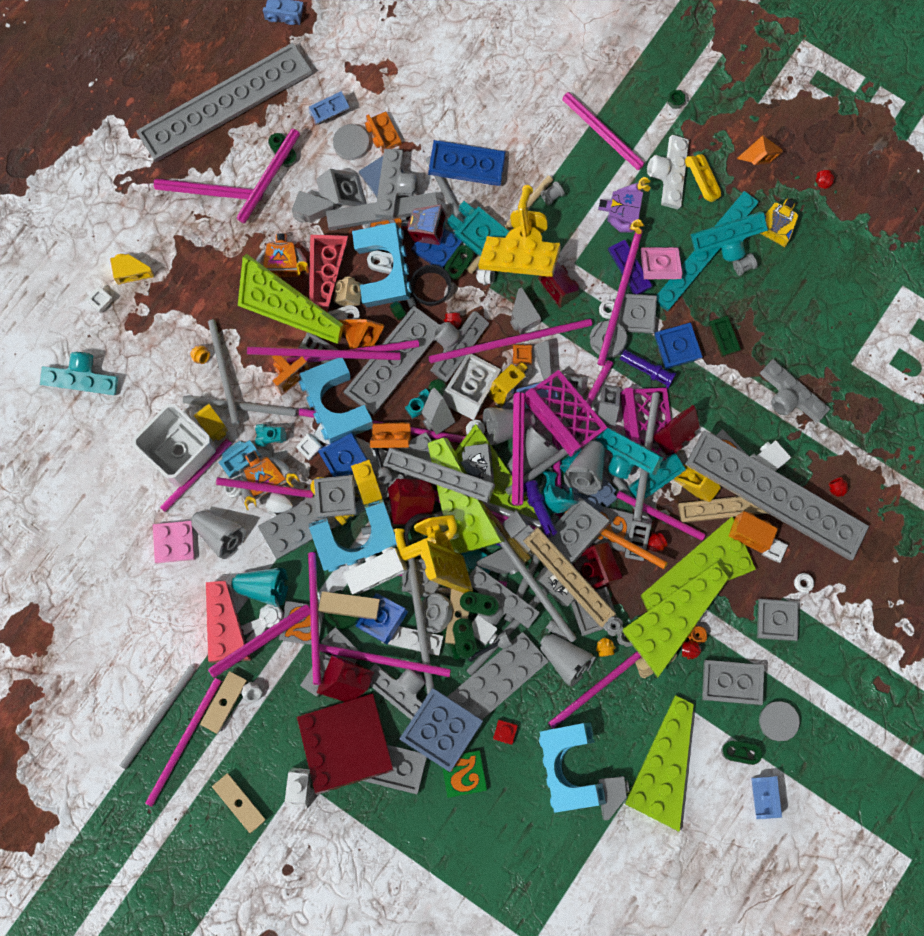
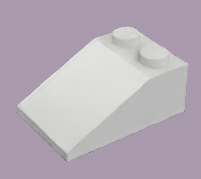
M473 354L466 355L443 394L447 406L474 420L489 394L492 382L498 377L501 369Z

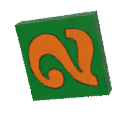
M480 750L463 753L451 772L442 767L447 798L487 791Z

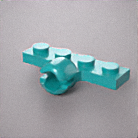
M761 211L690 235L696 254L715 247H721L723 258L726 261H736L743 258L746 254L743 240L746 237L768 231L764 213Z
M72 352L67 369L48 366L41 367L40 385L116 395L118 376L94 373L92 370V354Z
M609 427L595 439V441L600 442L604 448L613 453L612 460L608 466V472L618 478L627 479L635 465L650 474L656 475L664 458Z

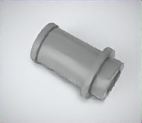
M552 618L546 626L548 632L550 633L551 631L556 636L567 640V637Z

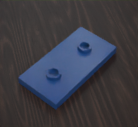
M433 140L428 175L501 186L506 151Z

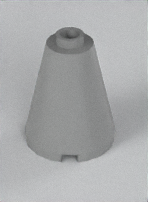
M493 407L484 409L483 424L487 426L488 431L484 433L491 445H497L513 438V409ZM525 410L526 432L530 425L535 428V425L538 423L537 416L529 410Z
M532 425L524 433V476L559 451L547 437L537 433L538 430ZM512 455V457H511V459H510V461H509V463H508V465H507V467L509 468V472L511 473V475H512L513 455Z
M590 441L586 444L565 472L564 481L567 486L578 489L580 494H596L602 487L605 448L600 442Z
M203 510L196 512L191 518L192 527L213 552L222 559L231 557L238 550L236 548L239 542L242 544L244 541L246 529L238 523Z
M547 634L540 642V649L564 682L570 687L576 685L583 678L582 674L585 671L588 672L595 661V657L591 653L554 634L550 636Z

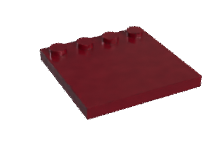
M373 694L297 717L316 795L394 771Z

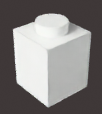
M480 615L475 618L472 623L475 639L484 646L488 643L492 644L498 636L496 634L497 628L485 621Z

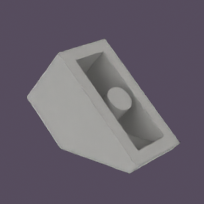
M299 191L292 208V214L299 222L305 223L306 221L312 223L325 217L326 211L335 210V204L330 200Z
M522 287L518 289L512 311V321H510L515 331L518 330L520 334L536 327L541 321V317Z
M602 385L597 415L606 426H615L620 405V388Z
M433 388L422 410V415L425 419L423 421L425 427L428 430L432 429L437 435L455 423V420L444 398Z
M515 543L510 544L520 560L525 564ZM504 549L476 562L480 567L503 575L508 572L512 575L519 571Z
M624 777L598 779L599 784L603 783L606 804L601 805L603 820L611 818L626 799V793H629L628 781L624 780Z

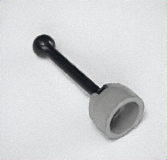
M372 448L375 450L379 469L376 472V480L379 484H387L392 480L391 472L383 467L378 451L379 448Z
M506 631L498 635L496 643L475 653L467 660L472 662L476 657L497 646L503 649L512 646L513 643Z

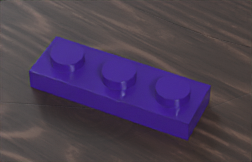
M625 240L608 248L622 275L630 251V247ZM635 258L628 286L634 295H640L651 289L652 285L648 279H644L643 270Z

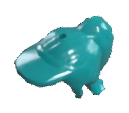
M549 470L543 472L547 478V483L541 494L544 495L543 503L549 516L554 513L566 512L569 508L579 503L578 500H574L573 488L570 487L569 494H567L564 489L555 486V478L557 476L555 472Z

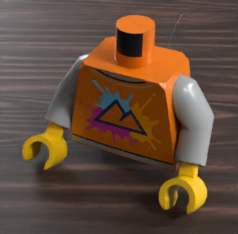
M283 233L276 234V243H267L266 248L261 251L256 259L257 262L278 277H300V272L304 270L309 273L305 256L299 248L294 247V243L287 242V235Z
M255 450L245 455L249 466L243 469L244 473L241 475V481L277 486L287 482L291 487H293L291 484L293 479L300 482L299 478L293 474L286 463L274 457L268 458L266 456L259 459ZM240 488L245 500V507L248 511L250 503H254L257 508L256 499L268 493Z

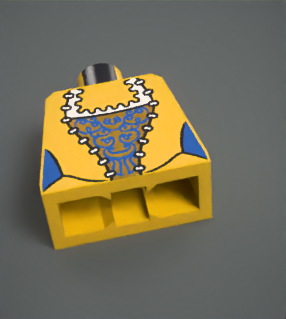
M786 199L783 205L774 203L764 215L768 231L760 234L785 247L791 237L798 214L792 211L795 203L789 199Z
M520 363L517 367L510 364L492 382L488 396L499 406L503 407L515 394L516 389L523 385L526 377L525 374L529 371L528 367L523 363Z

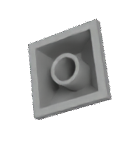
M329 169L316 178L322 197L340 205L358 206L365 204L357 173Z

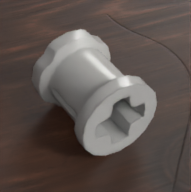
M556 181L553 183V186L540 192L542 199L547 205L552 204V201L559 196L563 197L565 195L563 188Z
M751 253L741 260L733 261L734 270L739 276L750 269H757L758 266L756 259Z

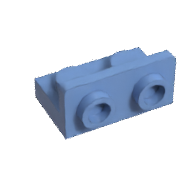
M267 0L266 7L263 8L264 18L270 22L278 21L289 25H300L304 4L294 0Z

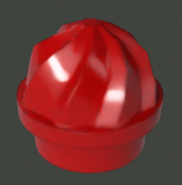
M822 170L816 174L817 178L815 180L820 188L827 189L832 186L834 175L830 170Z
M460 313L445 314L444 322H450L458 329L462 321Z
M842 477L836 478L828 483L829 491L837 497H842L848 491V483Z
M654 533L648 539V548L653 552L663 551L667 547V542L661 533Z
M692 640L683 643L682 657H687L690 660L699 656L701 653L699 644Z

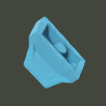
M250 440L246 443L238 441L222 453V460L218 463L231 479L243 473V469L249 466L245 458L246 454L255 450L259 459L262 456Z

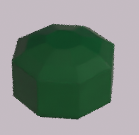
M673 90L668 94L667 104L672 109H680L684 105L685 94L681 90Z
M395 301L390 305V309L398 321L406 316V311L399 302Z
M436 379L431 381L428 390L430 393L435 388L443 397L447 387L444 381Z

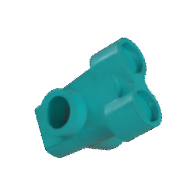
M426 388L419 392L417 398L411 399L405 407V410L412 419L422 414L430 394ZM418 406L420 410L415 411L413 408Z
M257 424L255 427L257 434L255 444L257 447H265L269 443L280 444L286 440L287 434L284 427L267 426V424Z

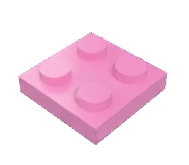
M641 248L644 279L682 278L678 248Z
M192 521L153 524L154 558L156 564L195 560Z

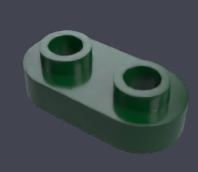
M281 133L272 134L268 140L269 147L274 155L286 138ZM293 148L289 152L290 156L286 157L282 166L291 167L296 163L297 156Z
M467 245L458 246L445 266V271H447L451 280L460 279L473 259V251ZM465 254L467 257L463 259L460 256ZM455 269L458 272L453 274L451 273V270Z
M466 592L460 598V605L466 612L492 617L499 611V603L492 596ZM468 598L473 599V602L470 605L466 604V600ZM487 603H492L490 609L485 608Z
M461 618L453 624L452 632L458 656L468 659L476 652V642L471 622ZM464 625L466 631H460L459 626ZM463 645H469L470 650L465 651L463 649Z
M727 741L721 748L722 756L728 761L755 765L762 759L761 749L753 744ZM729 747L734 749V754L730 755L728 753ZM749 751H752L754 753V757L752 759L748 757Z

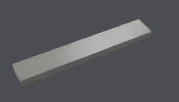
M435 192L398 198L394 219L409 217L416 208L437 205ZM376 202L326 211L329 230L392 219L375 217Z
M389 448L383 464L386 468L489 503L495 488V484L392 448Z

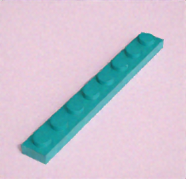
M744 191L715 226L748 216L759 202ZM715 247L697 254L693 251L681 266L682 278L670 279L656 295V303L668 312L721 247Z

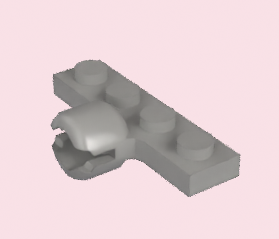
M384 149L375 209L376 218L394 219L398 196L416 195L418 187L416 175L401 172L403 150Z
M473 311L459 330L450 322L442 323L436 329L434 339L443 346V353L470 347L475 344L489 322L477 311ZM465 356L436 362L430 371L440 380L447 382Z
M774 359L760 372L778 390V393L771 400L772 407L778 414L788 415L795 407H798L818 423L830 410L827 405Z
M478 566L469 575L472 588L480 594L494 597L499 603V611L496 615L492 617L480 615L493 626L497 625L503 615L508 614L528 629L540 612ZM487 603L485 605L486 609H490L492 607V603Z
M374 664L370 669L375 672L370 686L412 720L423 703L417 697V693L425 684L424 677L415 670L406 669L399 679H394L380 666Z

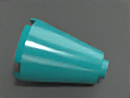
M284 568L238 573L233 577L231 587L237 594L274 607H280L279 605L284 604L287 596L288 586H284L285 580H288V575Z

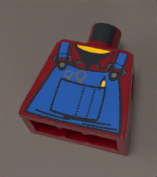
M442 205L416 208L412 211L410 220H402L401 228L403 231H408L415 242L440 245L448 215Z

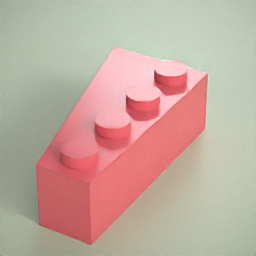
M311 234L309 300L328 312L348 236Z
M226 581L206 582L208 661L211 663H218L246 644L230 586ZM250 655L241 661H251Z

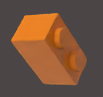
M743 511L735 517L729 537L760 553H764L771 548L778 528L772 526L768 521L756 518L750 512Z

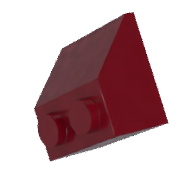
M557 261L553 277L539 276L538 280L558 307L562 308L578 297L580 287L574 279L571 280L568 276L569 273L566 267L560 265Z
M694 405L679 413L654 435L653 439L666 455L672 451L674 453L678 452L683 447L682 443L685 440L689 442L696 436L695 431L700 426Z
M396 479L388 488L393 524H406L411 517L420 513L432 515L435 501L432 483L417 479ZM428 518L420 519V520H418L416 523H414L413 525H416L417 523H419V522H421V521H423V520H426V519H428Z
M608 542L586 549L573 564V567L594 590L623 578Z
M332 655L316 693L344 702L356 699L368 690L375 672L363 665Z

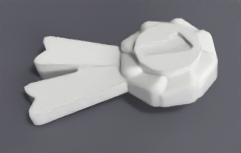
M268 604L261 608L259 619L241 626L244 630V635L253 632L246 641H251L262 634L267 627L271 628L283 620L282 609Z

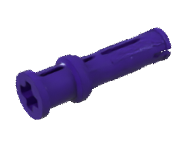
M626 349L620 357L621 361L651 376L650 378L653 381L657 380L666 385V388L670 387L676 376V373L664 370L661 365L655 366Z
M536 480L526 482L524 484V492L528 497V505L534 508L546 537H551L550 531L553 536L556 535L557 530L543 503L545 498L539 492L538 482Z

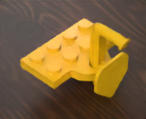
M523 186L518 210L513 211L510 215L511 225L514 229L505 238L487 236L478 263L480 270L553 277L561 247L560 243L542 242L541 233L547 230L548 222L547 217L543 213L528 211L527 204L530 195L533 193L532 186Z
M454 515L432 517L417 523L414 526L415 531L427 535L428 538L406 547L404 539L405 530L399 528L393 530L400 557L403 560H410L421 555L426 565V576L430 581L462 593L473 592L464 557L454 552L450 542L457 531Z

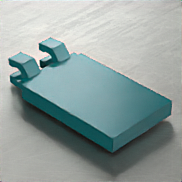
M465 201L458 208V211L466 216L464 221L461 222L452 214L446 223L455 230V236L480 257L487 236L505 238L509 233L505 227L479 206L477 209L473 208Z

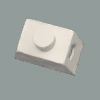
M292 767L288 772L285 795L287 806L308 808L311 784L309 769Z

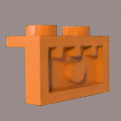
M386 111L372 118L369 114L366 115V122L364 124L368 133H372L374 137L372 140L376 148H380L381 152L384 153V149H393L402 145Z
M373 423L370 448L409 447L411 440L410 423Z

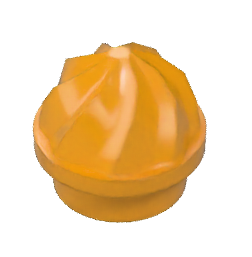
M195 346L190 352L192 360L197 364H205L210 358V352L205 346Z
M602 638L597 643L596 652L599 653V657L615 655L614 649L616 647L612 640Z

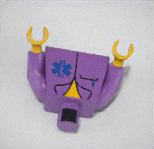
M646 177L641 178L639 183L613 191L611 201L600 199L598 210L609 212L607 221L620 233L635 231L637 234H641L642 232L638 228L644 226L642 221L638 219L643 195L641 190L649 191L651 188L649 185H645L650 182Z

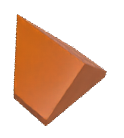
M762 135L737 159L752 162L753 165L769 164L783 151Z
M339 319V322L343 324V332L350 349L374 346L384 328L383 324L367 319Z

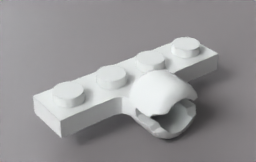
M672 135L669 137L667 158L658 155L650 158L647 174L650 177L663 181L661 205L678 210L682 202L686 168L685 159L687 157L689 140Z

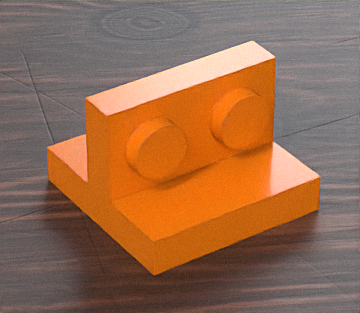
M272 356L274 360L273 366L278 374L272 381L281 396L301 380L300 373L309 370L308 363L302 356L291 366L282 356Z

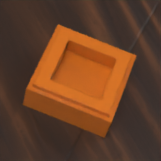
M513 345V365H519L520 363L532 365V345Z

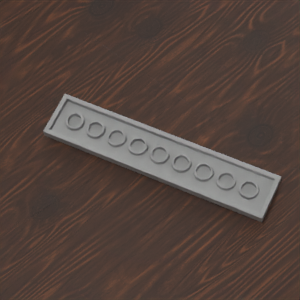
M291 43L136 130L156 163L311 75L312 71L294 43Z
M705 430L702 431L685 464L848 560L854 559L869 527Z
M425 432L410 440L409 447L396 448L395 450L431 462L427 443L432 441ZM387 454L380 457L382 465L384 464ZM377 460L371 462L375 478L376 472L379 469ZM389 469L392 480L387 484H379L378 482L377 484L382 499L385 500L389 498L388 488L396 479H421ZM353 475L355 493L361 495ZM313 495L312 498L301 501L291 509L276 515L258 527L276 560H279L311 542L313 538L309 524L324 518H317L315 495ZM362 497L356 502L357 515L366 511ZM327 517L331 530L341 525L335 517Z

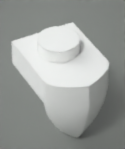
M271 493L266 502L267 511L270 515L275 516L293 507L288 498L278 493Z

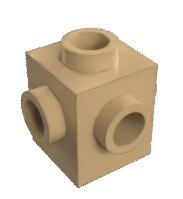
M345 277L342 280L336 281L333 302L344 307L360 305V285L362 283L355 281V278Z

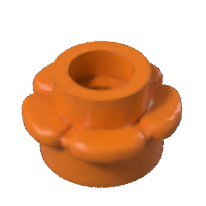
M696 625L688 638L697 644L704 643L707 640V631L704 627Z

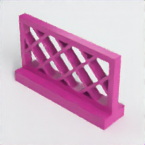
M560 370L525 393V403L570 457L608 428ZM558 377L562 382V388L553 387L552 380ZM539 389L548 390V398L540 397L537 391ZM551 390L561 392V400L551 399ZM565 393H571L574 396V402L564 401ZM550 403L561 404L560 413L553 412L550 409ZM564 405L574 406L573 415L563 413ZM577 407L586 410V417L576 415ZM563 418L573 419L572 427H566L562 423ZM576 420L586 421L585 429L575 428ZM589 422H596L600 429L597 431L589 430ZM575 432L585 433V440L579 443L575 438Z
M625 388L620 393L624 431L627 438L640 445H645V441L640 438V432L642 429L647 431L648 419L643 424L638 419L637 414L642 411L649 417V412L644 406L648 401L651 403L652 393H662L663 401L660 405L658 404V410L665 414V420L662 423L656 418V424L659 427L654 432V435L665 426V423L667 424L671 421L667 388ZM635 394H641L647 399L642 406L635 400ZM659 447L657 451L652 448L651 451L659 454L661 447Z

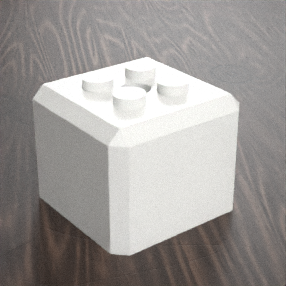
M167 404L132 440V446L175 487H182L216 452V445L210 436L175 404ZM177 446L184 448L181 455L174 454V449Z

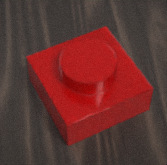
M498 720L493 740L512 745L517 725Z

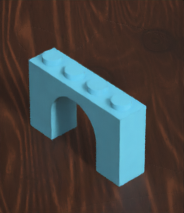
M390 223L352 231L354 249L359 254L385 250L392 254L394 262L391 273L384 280L360 285L362 304L366 307H372L410 299L409 293H412L410 282L407 281L409 268L404 261V257L407 254L405 246H402L401 239H404L402 228L396 223Z
M343 358L334 359L300 373L301 380L298 381L302 392L306 391L308 395L306 397L307 403L316 412L313 415L316 423H321L322 425L321 433L324 440L332 443L350 432H353L355 436L372 429V419L365 405L345 413H333L327 410L321 402L324 393L328 389L350 380V372Z
M383 499L364 505L371 525V533L366 543L358 548L350 549L338 544L334 539L327 518L309 524V529L324 571L332 572L339 569L340 565L346 563L347 565H353L358 562V559L364 557L366 559L389 547H393V549L397 547Z
M591 723L541 731L539 743L543 748V764L547 769L548 776L546 780L551 791L550 803L552 808H554V813L606 804L603 783L582 787L575 786L565 778L562 772V759L570 748L595 743Z

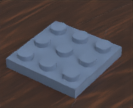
M432 687L401 735L400 740L451 772L483 720Z

